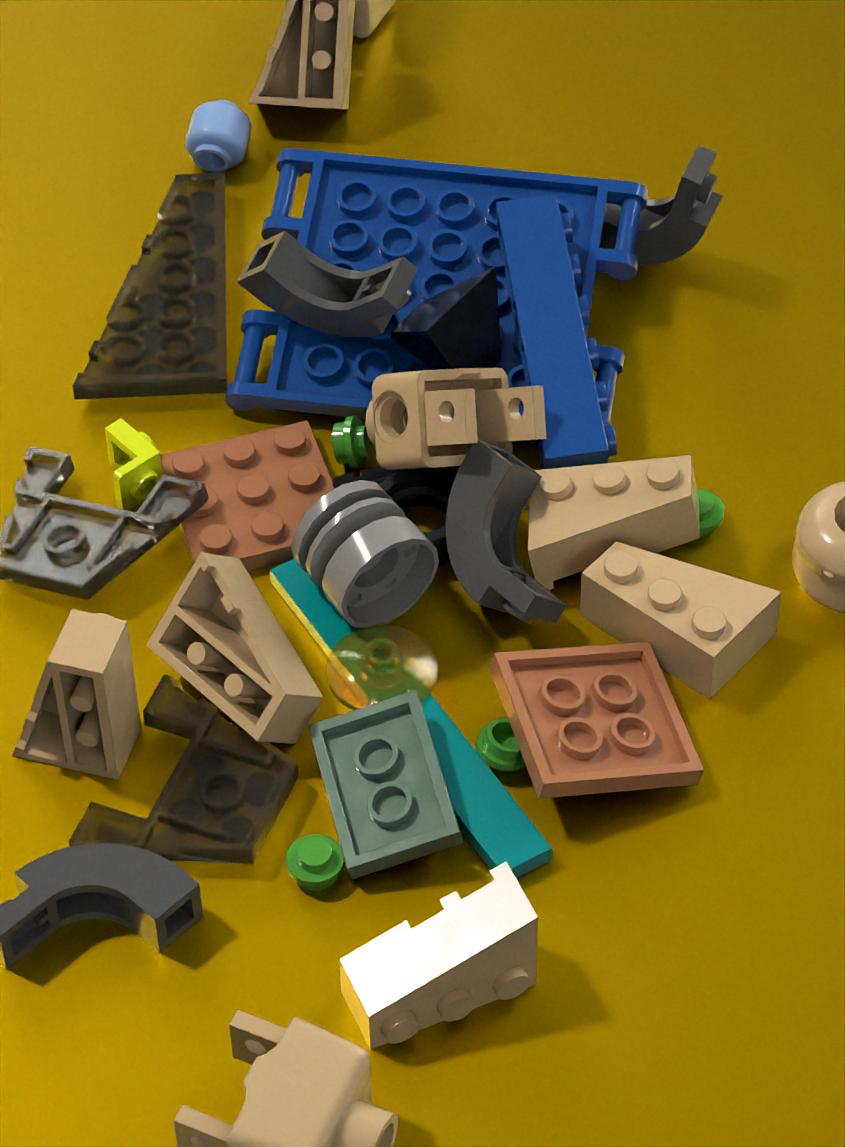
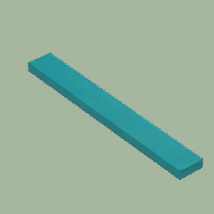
M294 559L270 569V579L273 586L365 706L417 690L459 829L489 869L492 870L507 862L517 878L550 861L552 858V847L486 763L479 757L472 745L378 626L370 629L356 628L344 620L327 600L324 591L310 580L308 574L299 567Z

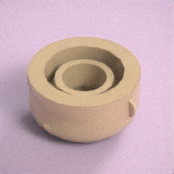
M845 481L835 483L820 490L800 510L792 554L793 572L801 587L809 596L822 605L845 613Z

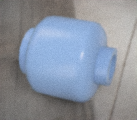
M228 100L210 101L199 105L192 114L185 140V148L189 156L194 160V163L201 169L213 173L224 172L228 168L238 166L244 159L251 134L252 125L249 117L236 104Z

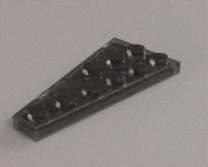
M225 173L177 174L158 211V222L152 234H147L141 246V257L137 265L131 266L106 316L107 325L99 341H94L88 353L89 362L84 372L78 373L72 385L74 400L227 393Z

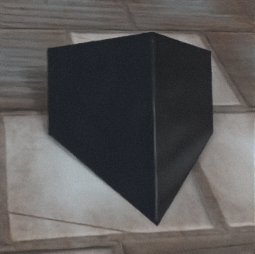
M496 266L424 300L391 331V338L434 370L495 368L501 362Z

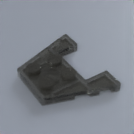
M30 446L24 457L27 467L24 477L18 478L14 493L17 500L13 513L6 515L0 535V579L89 600L206 504L209 496L205 483L163 474L138 511L132 512L57 495L75 470L70 454Z
M164 674L143 710L145 726L190 739L189 744L147 818H141L91 802L68 841L69 847L90 843H117L146 849L169 861L254 864L299 777L298 762L269 742L256 741L244 729L237 728L219 716L216 706L204 698L197 701L182 690V683Z

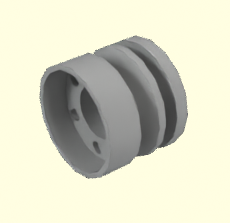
M365 480L340 485L323 495L305 513L295 529L291 543L294 561L308 574L310 580L324 591L327 600L343 619L356 628L370 629L380 626L407 612L424 595L434 580L439 564L437 548L412 521L405 517V512L393 502V499L376 482Z

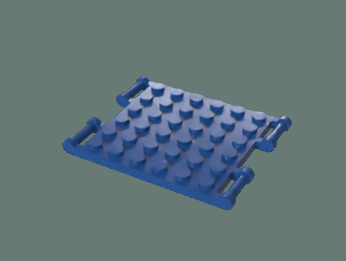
M295 148L281 150L276 165L277 171L280 174L271 215L264 220L261 234L264 240L286 231L317 257L348 270L367 271L400 257L406 258L418 270L409 286L411 295L408 301L398 312L392 315L383 334L376 336L345 337L333 335L297 323L276 311H246L241 324L244 339L235 380L228 385L225 402L229 407L240 411H248L254 407L343 417L358 416L361 419H366V411L372 400V384L376 377L388 373L434 370L391 338V331L424 300L496 266L501 362L495 368H502L506 372L509 388L526 386L497 234L496 202L557 194L560 213H569L572 223L573 243L567 244L569 255L578 254L582 283L575 285L577 296L586 295L589 313H591L597 272L608 273L611 277L618 280H630L637 274L638 257L634 253L640 212L646 207L648 189L640 183ZM304 173L311 174L302 218L290 217L298 178ZM607 203L618 204L621 207L615 250L600 248ZM585 326L584 331L587 339L588 326ZM275 335L277 337L267 384L255 383L264 338ZM597 345L599 368L593 369L597 372L595 382L604 381L608 412H602L601 415L603 425H611L610 420L617 375L623 371L625 356L617 348ZM520 401L519 413L522 416L524 412V406L522 401Z

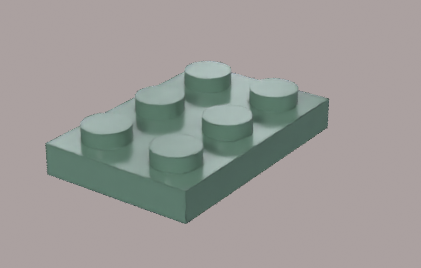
M417 690L308 726L346 866L352 879L464 843Z

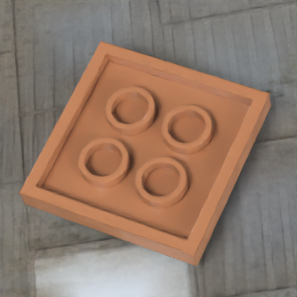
M308 420L161 455L164 486L192 565L195 563L200 552L240 558L247 571L294 559L291 543L296 527L305 513L323 495L334 490L332 479Z
M650 642L497 652L493 654L489 669L538 799L698 785L704 768Z

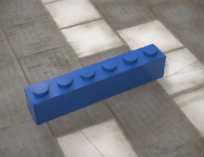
M557 194L496 202L497 234L526 386L543 385L546 439H537L542 469L608 463V457L617 456L616 438L613 425H603L601 413L608 412L607 394L604 381L595 382L592 369L599 368L598 350L595 338L586 339L584 327L590 326V313L586 295L577 296L575 285L582 283L578 254L569 255L567 244L573 243L570 214L560 213Z

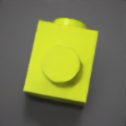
M120 418L105 428L109 464L116 469L113 473L116 505L123 512H127L139 503L148 501L158 491L163 489L164 478L161 453L151 438L143 431L137 432Z

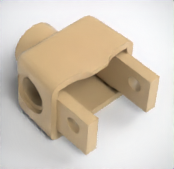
M502 368L438 369L382 374L376 377L372 384V400L367 408L365 421L367 435L375 447L378 464L388 470L461 466L473 443H478V439L512 453V441L546 439L543 385L509 388L508 376ZM520 401H522L524 406V412L522 416L519 413Z
M240 1010L236 1011L229 1023L232 1056L252 1066L243 1081L246 1098L234 1124L231 1125L182 1105L174 1119L178 1147H392L398 1127L397 1114L372 1105L370 1058L364 1048L298 1017H294L286 1029Z

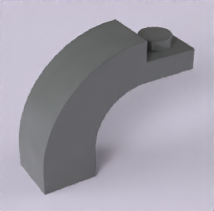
M698 146L682 175L676 194L664 199H647L646 207L640 212L634 253L638 257V265H654L674 260L690 251L699 242L723 195L713 192L718 176L710 173L717 155L716 152ZM607 203L600 248L615 250L621 207L618 204Z
M283 231L257 244L237 283L262 303L297 323L333 335L370 337L383 334L392 315L406 304L411 295L409 286L418 269L404 257L367 271L344 269L317 257L288 232Z
M478 439V443H473L457 472L447 505L445 523L446 543L455 575L467 594L477 604L511 613L527 623H531L535 617L556 624L567 605L526 572L519 560L516 549V529L520 514L542 476L508 450Z
M90 843L53 851L33 860L14 873L19 895L13 900H7L0 904V964L6 970L9 969L58 929L70 923L86 919H106L121 923L132 929L156 951L161 953L203 918L200 885L184 870L168 859L146 849L130 845Z

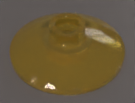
M373 625L349 633L334 646L327 660L326 675L328 685L334 696L346 707L357 710L417 690L422 703L431 694L436 685L438 663L431 646L418 634L398 626Z

